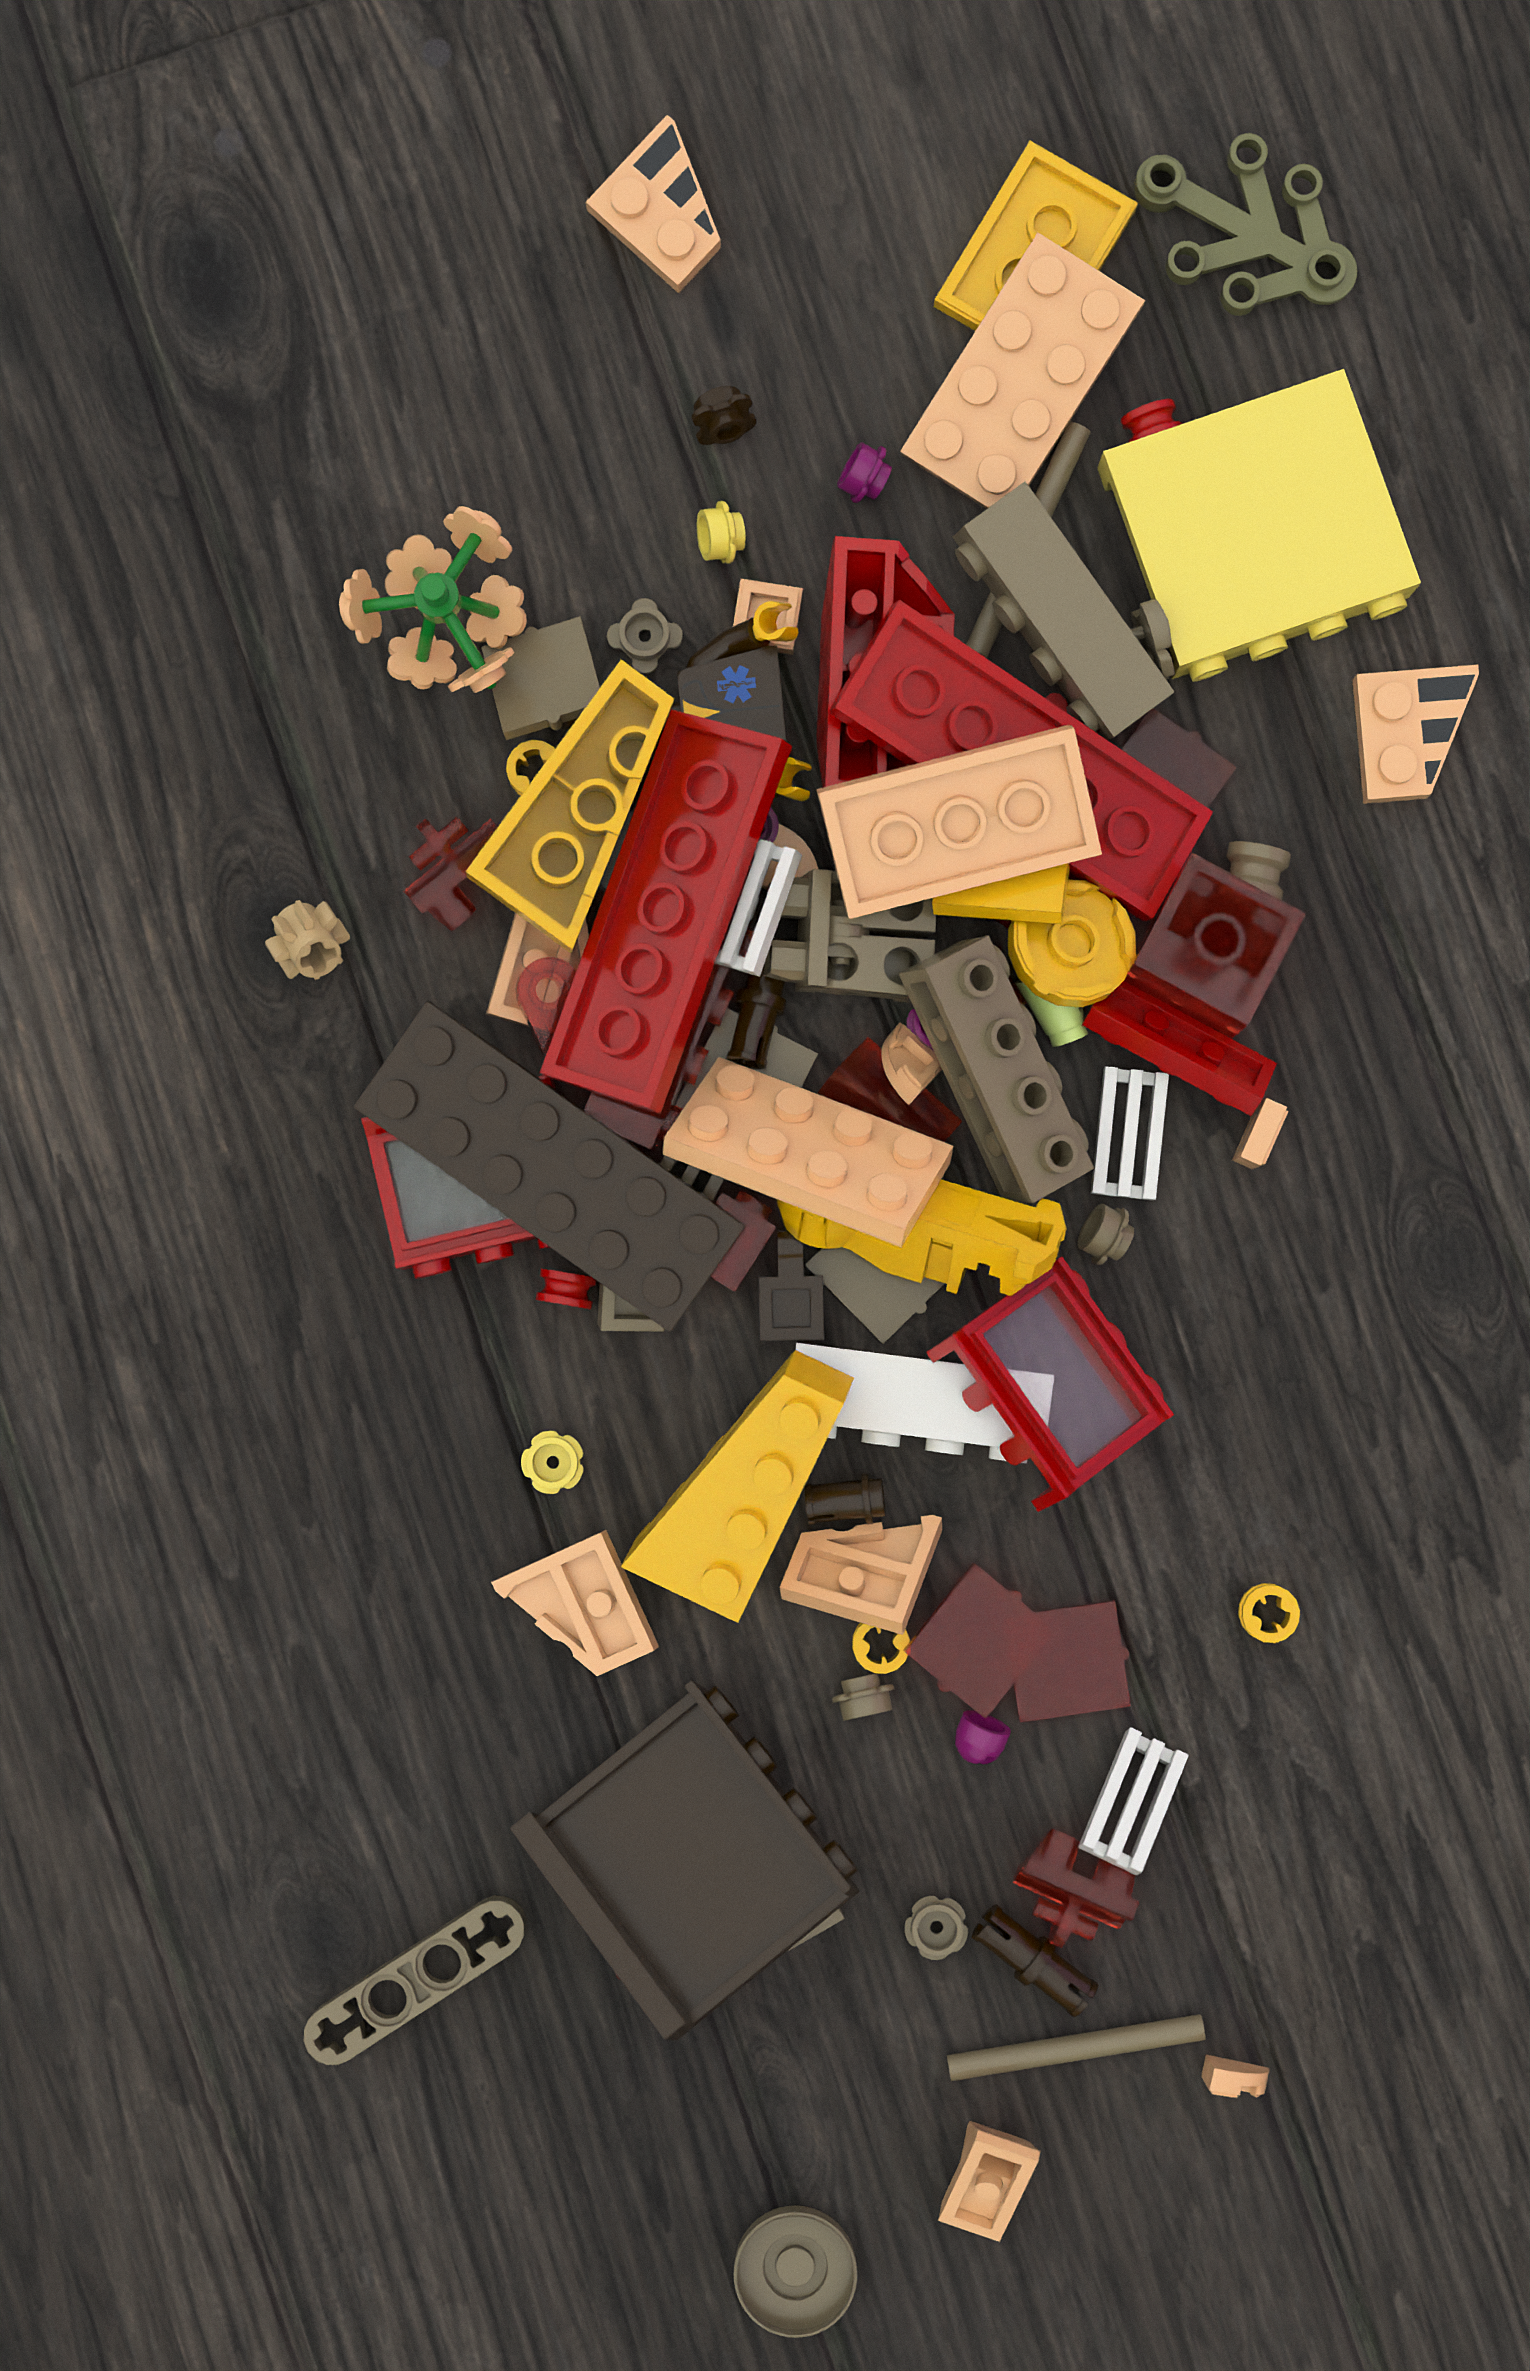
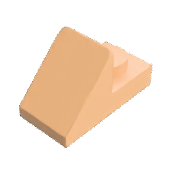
M969 2121L961 2161L942 2200L938 2221L1000 2242L1036 2168L1040 2151L1028 2140Z

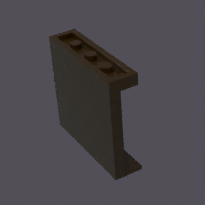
M692 1680L684 1686L689 1692L686 1696L540 1814L529 1812L510 1827V1830L664 2040H679L860 1892L850 1878L858 1871L851 1858L834 1839L825 1846L810 1826L818 1819L811 1806L794 1787L787 1793L782 1790L770 1774L778 1768L771 1754L755 1736L746 1742L731 1722L739 1714L731 1702L716 1685L707 1692L703 1686Z

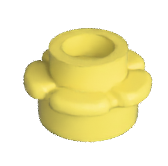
M718 501L716 508L702 509L698 513L697 537L704 560L720 559L722 563L730 564L734 561L736 551L743 550L745 547L746 533L742 515L739 512L730 513L729 506L725 501Z
M545 1431L536 1435L531 1441L532 1446L530 1449H526L522 1454L521 1467L524 1475L533 1480L532 1485L536 1490L545 1494H556L563 1487L566 1489L574 1487L581 1479L584 1470L582 1464H580L583 1450L578 1441L570 1435L559 1436L556 1431ZM550 1456H556L559 1459L557 1468L553 1469L547 1465V1460Z

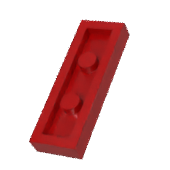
M1123 981L1104 1000L1093 1003L1082 1024L1084 1027L1099 1034L1109 1043L1120 1045L1155 1064L1163 1072L1183 1079L1212 1095L1220 1103L1233 1106L1249 1116L1253 1115L1262 1101L1277 1065L1276 1062L1126 981Z

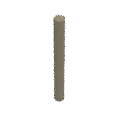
M1069 422L1035 493L1051 518L1091 433L1089 429L1075 422ZM991 591L966 643L967 646L985 658L988 657L1003 625L993 609L992 602L996 600V597Z
M1197 2014L947 2055L950 2079L951 2081L1203 2041L1206 2038L1202 2016Z

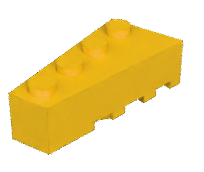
M623 660L619 661L466 870L467 878L569 953L573 951L674 701L673 697Z
M795 1350L747 1406L740 1418L707 1453L705 1459L668 1499L666 1505L635 1538L621 1567L738 1623L844 1405L854 1377Z

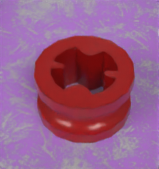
M1162 399L1154 401L1124 415L1120 422L1123 429L1132 432L1133 437L1129 442L1181 425L1182 422L1174 421L1172 418V413L1177 408L1174 400Z
M541 1268L540 1277L545 1280V1287L542 1291L537 1292L535 1300L592 1310L593 1302L588 1299L587 1292L590 1287L596 1286V1279L589 1276Z

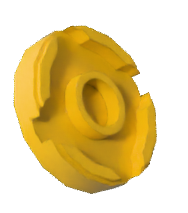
M1068 879L1062 924L1012 920L1008 929V955L1018 978L1036 996L1057 1006L1085 1007L1104 1000L1125 980L1136 957L1135 930L1126 909L1115 898L1110 900L1105 894L1099 892L1100 887L1084 880Z

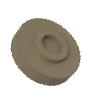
M785 2206L765 2213L746 2230L736 2251L734 2284L738 2299L750 2318L771 2333L797 2338L811 2336L828 2329L846 2312L856 2289V2256L848 2235L833 2218L814 2208Z

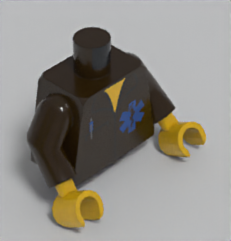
M776 601L764 602L757 608L753 618L723 631L689 658L686 669L677 672L680 703H673L671 709L779 737L786 741L777 645L768 646L770 640L789 642L797 638L799 633L797 627L787 626L778 629L776 624L779 614L784 610L791 609L792 605ZM664 724V726H663V729H662V731H661V734H660V736H659V739H658L657 743H659V741H660V738H661V735H662V733H663L665 724ZM788 757L774 798L782 795L801 802L807 800L810 791L800 787H792V781L797 772L801 770L810 771L812 766L803 761Z

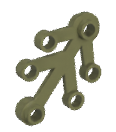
M1245 133L1235 138L1227 155L1229 169L1238 176L1248 213L1187 180L1182 164L1171 156H1152L1146 159L1139 167L1134 182V194L1143 208L1151 212L1161 213L1178 206L1233 237L1201 247L1192 241H1181L1171 248L1165 264L1168 277L1179 285H1189L1197 281L1202 274L1269 257L1289 269L1258 279L1248 272H1236L1226 279L1220 293L1221 304L1228 313L1236 316L1246 315L1256 305L1296 294H1301L1308 301L1319 305H1330L1341 301L1350 293L1355 284L1357 265L1353 255L1345 246L1329 239L1318 200L1323 185L1320 172L1312 165L1298 164L1288 171L1282 184L1284 200L1290 206L1295 207L1302 244L1281 232L1263 169L1268 155L1267 145L1260 136L1252 133ZM1241 148L1253 149L1258 156V161L1253 164H1245L1238 159L1236 152ZM1158 170L1166 171L1171 175L1173 183L1167 187H1159L1152 182L1150 175ZM1296 178L1307 179L1311 183L1313 191L1306 195L1298 194L1292 188L1291 182ZM1179 255H1189L1196 261L1197 267L1190 272L1181 271L1175 265L1174 259ZM1320 262H1328L1335 267L1337 276L1333 279H1323L1317 274L1315 265ZM1235 285L1245 286L1251 293V299L1244 303L1237 302L1230 296L1229 289Z

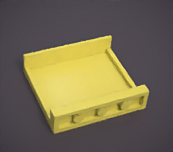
M1344 369L1105 450L1102 453L1097 469L1105 492L1113 490L1151 600L1156 599L1160 603L1169 621L1171 647L1168 648L1173 659L1175 675L1171 676L1172 679L1186 674H1190L1193 682L1207 679L1228 669L1226 660L1247 653L1250 654L1252 661L1268 658L1287 649V639L1308 632L1313 641L1329 637L1348 627L1346 619L1369 612L1371 620L1387 617L1405 609L1408 606L1405 599L1409 598L1421 584Z

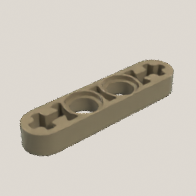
M491 1896L483 1899L322 2004L308 2019L304 2029V2044L308 2053L316 2061L325 2065L344 2063L511 1955L520 1946L526 1932L527 1919L522 1907L515 1900L506 1896ZM492 1911L493 1915L497 1918L508 1915L513 1921L507 1930L509 1940L502 1943L496 1935L486 1939L476 1949L478 1954L484 1958L475 1962L469 1943L456 1930L465 1927L467 1937L470 1939L485 1927L487 1923L485 1913ZM447 1945L459 1954L461 1968L454 1977L447 1980L438 1979L427 1971L425 1955L431 1947ZM383 1980H392L399 1983L404 1988L407 1996L405 2008L394 2015H385L379 2012L371 2001L373 1986ZM356 1998L362 2017L375 2029L368 2033L364 2020L350 2028L343 2038L345 2047L340 2048L339 2044L335 2041L324 2044L319 2037L325 2029L323 2019L328 2017L334 2025L340 2024L355 2012L356 2008L348 2001Z

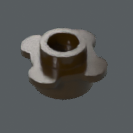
M733 386L716 387L702 394L696 400L693 407L694 413L691 416L693 424L700 428L696 434L698 442L702 445L727 444L736 441L746 432L750 431L757 423L755 415L749 413L748 410L753 404L751 397L748 394L741 393L738 388Z

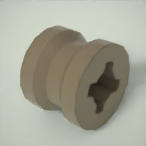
M1245 841L1229 842L1226 857L1230 861L1231 867L1229 875L1221 881L1219 894L1231 900L1253 905L1280 906L1284 893L1279 885L1280 876L1283 871L1288 869L1291 854L1283 849L1260 843Z

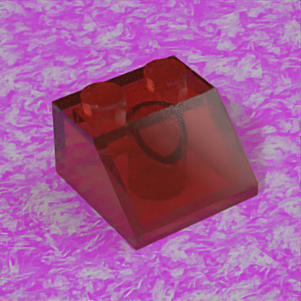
M1192 853L1147 927L1136 948V957L1128 969L1130 971L1127 973L1124 981L1233 1039L1249 1025L1306 914Z

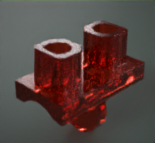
M458 817L454 818L439 832L436 831L427 819H424L416 826L427 842L409 856L410 860L422 871L438 856L442 859L406 888L404 893L422 914L428 910L435 919L451 931L455 930L476 911V908L457 885L467 877L466 870L499 827L492 819H489L453 850L450 846L469 831Z
M1050 1829L1043 1836L1033 1854L1019 1864L1012 1882L1060 1904L1059 1906L1039 1897L1032 1911L1033 1916L1052 1924L1048 1943L1062 1948L1071 1932L1092 1941L1099 1923L1081 1916L1079 1913L1116 1929H1120L1125 1920L1132 1921L1140 1902L1131 1898L1135 1875L1101 1858L1092 1880L1072 1872L1080 1842L1076 1838L1058 1830Z

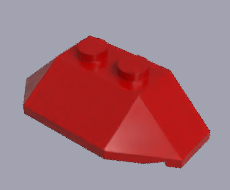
M835 536L833 539L821 616L816 742L822 788L908 766L829 713L830 708L890 607L898 600H901L954 636L955 614L928 578L909 558V553L902 544L896 540Z

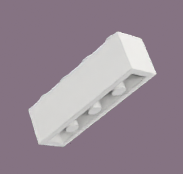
M796 1343L795 1350L854 1377L844 1405L828 1438L836 1439L838 1426L863 1430L861 1442L899 1447L901 1435L926 1438L925 1450L963 1455L964 1443L990 1446V1459L1006 1461L1000 1452V1444L1014 1434L993 1404L979 1412L972 1411L965 1404L962 1392L976 1382V1380L964 1364L942 1361L933 1363L927 1359ZM1008 1370L1047 1425L1053 1376Z

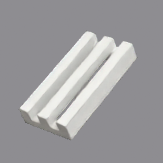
M762 839L758 841L755 857L722 951L719 950L715 961L716 964L759 977L802 857L796 849L786 846L784 848L778 847L772 842ZM771 860L776 861L778 865L746 957L738 956L749 922L753 918L759 901L758 896Z
M1104 1067L1090 1194L1156 1200L1169 1074ZM1117 1083L1128 1084L1118 1184L1108 1183L1106 1181ZM1142 1086H1151L1152 1094L1142 1186L1132 1185L1141 1092Z
M1130 1727L1124 1733L1078 1848L1137 1876L1143 1871L1189 1755L1178 1749L1172 1751L1164 1747L1165 1743L1155 1738L1149 1740L1141 1736L1142 1732ZM1135 1751L1145 1755L1109 1845H1106L1098 1840ZM1158 1762L1166 1765L1129 1856L1123 1853L1122 1850Z

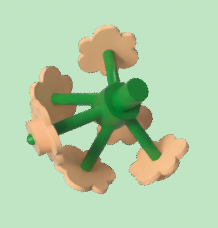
M459 506L454 514H447L443 521L445 527L452 532V542L460 549L453 561L447 550L443 548L434 549L432 542L426 536L413 535L405 541L403 550L395 549L387 555L386 564L391 572L386 576L385 589L390 595L389 597L380 598L378 591L372 588L367 571L365 569H358L353 572L352 579H347L344 582V591L340 595L339 608L344 624L350 630H355L356 638L361 644L369 643L371 638L380 636L382 620L379 612L412 607L419 609L424 617L422 627L409 630L406 638L395 637L390 640L388 650L391 656L387 663V670L393 678L403 681L410 680L418 689L430 688L433 685V681L448 683L455 678L457 666L451 659L454 648L448 641L436 640L434 635L436 624L446 623L472 666L450 683L448 688L451 692H454L463 686L469 685L472 691L477 693L485 688H495L497 681L506 675L502 665L515 652L512 647H509L483 659L473 641L479 643L486 642L488 646L494 649L503 648L508 636L515 637L523 632L527 619L524 610L520 607L524 601L523 591L519 587L509 586L507 580L501 576L492 575L488 577L482 584L481 593H473L470 597L460 594L455 582L473 554H477L485 562L493 563L497 558H508L512 552V547L504 537L500 536L502 533L501 527L491 516L481 511ZM460 609L469 611L472 614L468 618L466 630L457 617Z

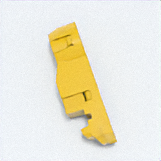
M942 1179L902 1247L776 1199L786 1229L802 1243L824 1249L843 1247L853 1251L886 1273L922 1283L923 1278L926 1277L947 1284L946 1291L955 1294L959 1290L967 1269L976 1271L979 1263H984L990 1266L988 1275L1000 1278V1293L1009 1296L1014 1295L1025 1284H1030L1052 1269L1059 1252L1060 1243L1064 1241L1066 1225L1060 1203L1042 1198L1035 1208Z

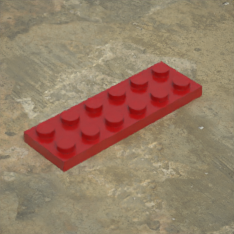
M898 600L890 607L829 710L830 714L908 766L1066 725L1073 726L1102 855L1070 862L1069 872L1080 880L1088 881L1100 887L1099 892L1105 894L1110 900L1115 898L1128 912L1143 922L1154 918L1213 814L1212 810L901 600Z
M670 710L543 1062L541 1074L551 1079L661 1114L792 746L784 739L684 712Z

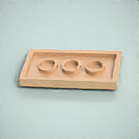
M1037 232L902 447L901 455L985 509H988L1026 481L1029 486L1144 306L1145 300Z
M1071 725L816 789L849 919L1102 855L1075 729Z
M721 1057L717 1058L665 1135L663 1155L899 1247L903 1246L949 1167L953 1152V1145Z

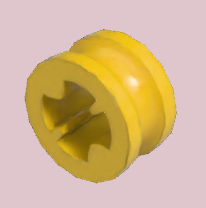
M529 740L522 742L512 750L507 759L506 772L511 786L518 795L521 796L530 784L527 776L518 775L520 765L523 764L528 767L529 764L526 758L533 755H540L543 764H545L555 750L552 745L544 741Z
M1261 1583L1252 1586L1243 1594L1239 1602L1238 1616L1242 1627L1249 1635L1262 1642L1276 1643L1286 1640L1294 1633L1299 1623L1300 1609L1297 1600L1288 1590L1275 1584ZM1276 1595V1606L1285 1611V1618L1280 1625L1272 1621L1273 1630H1260L1262 1622L1260 1618L1252 1614L1253 1607L1257 1601L1266 1604L1264 1596Z
M859 1623L852 1638V1648L857 1661L864 1669L873 1673L887 1674L897 1670L906 1661L910 1652V1639L906 1629L903 1635L895 1633L892 1637V1643L898 1649L896 1654L891 1659L886 1660L885 1655L882 1653L881 1661H875L867 1656L870 1644L864 1638L865 1634L874 1626ZM876 1627L877 1632L880 1634L881 1628Z

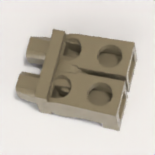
M812 869L802 877L794 878L780 917L798 919L797 942L772 940L764 963V976L785 982H794L795 991L857 995L912 1003L898 973L935 954V940L922 939L936 931V915L933 914L932 907L933 898L849 919L837 872ZM769 883V885H768L767 894H768V891H769V888H770L771 883ZM869 934L896 935V937L869 936Z

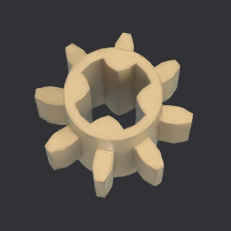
M297 900L295 904L286 907L278 916H273L271 919L277 936L267 939L265 945L275 962H279L288 978L292 979L300 972L306 977L317 980L321 976L330 973L338 964L343 962L339 944L348 941L350 935L340 919H337L327 902L323 901L315 908L311 904L302 903L300 900Z

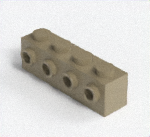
M1026 481L964 525L953 536V539L959 546L955 549V555L959 563L973 580L978 581L982 578L996 597V600L992 602L996 615L1011 633L1015 634L1020 631L1034 651L1029 657L1037 673L1050 686L1057 683L1071 704L1066 707L1069 715L1106 740H1109L1174 693L1172 687Z
M989 935L961 940L898 973L1000 1196L1022 1204L1035 1203L1093 1170L1094 1166L1087 1153V1136L1079 1123L1070 1116L1061 1096V1079L1055 1068L1045 1060L1035 1038L1036 1025L1028 1009L1019 1003L1008 979L1010 975L1008 962L1002 951L992 944Z

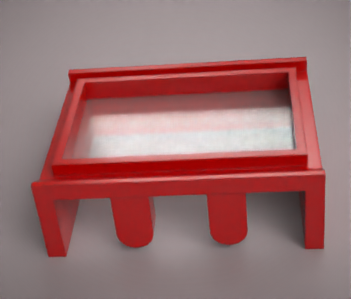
M545 1075L538 1076L541 1080H543L551 1087L556 1089L554 1079H551ZM368 1117L361 1118L367 1137L396 1269L406 1270L412 1268L414 1278L418 1279L452 1271L450 1259L475 1253L477 1264L514 1256L512 1244L537 1239L539 1249L551 1248Z
M1063 1257L1058 1258L1054 1262L1051 1270L1030 1284H1025L1014 1295L1003 1296L926 1352L934 1363L955 1350L976 1380V1382L962 1392L965 1404L974 1412H979L993 1404L1014 1434L1000 1444V1452L1004 1459L1011 1465H1018L1031 1458L1050 1487L1031 1501L1038 1512L1069 1497L1077 1488L1174 1415L1164 1401V1395L1158 1383L1151 1376L1144 1373L1127 1349L1126 1340L1122 1332L1105 1318L1089 1295V1288L1085 1280L1079 1273L1069 1267Z

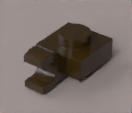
M777 1231L778 1276H759L760 1341L824 1340L823 1275H804L803 1243L797 1240L789 1231Z

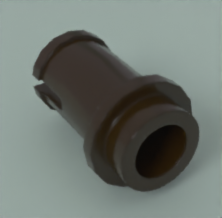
M862 1473L861 1480L813 1485L812 1483L805 1484V1504L809 1525H816V1523L862 1518H865L866 1524H873L874 1517L886 1516L882 1478L870 1479L869 1473Z

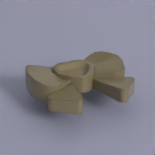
M1156 599L1140 603V609L1131 612L1134 628L1130 630L1167 680L1170 676L1175 675L1171 656L1166 648L1171 647L1169 621Z

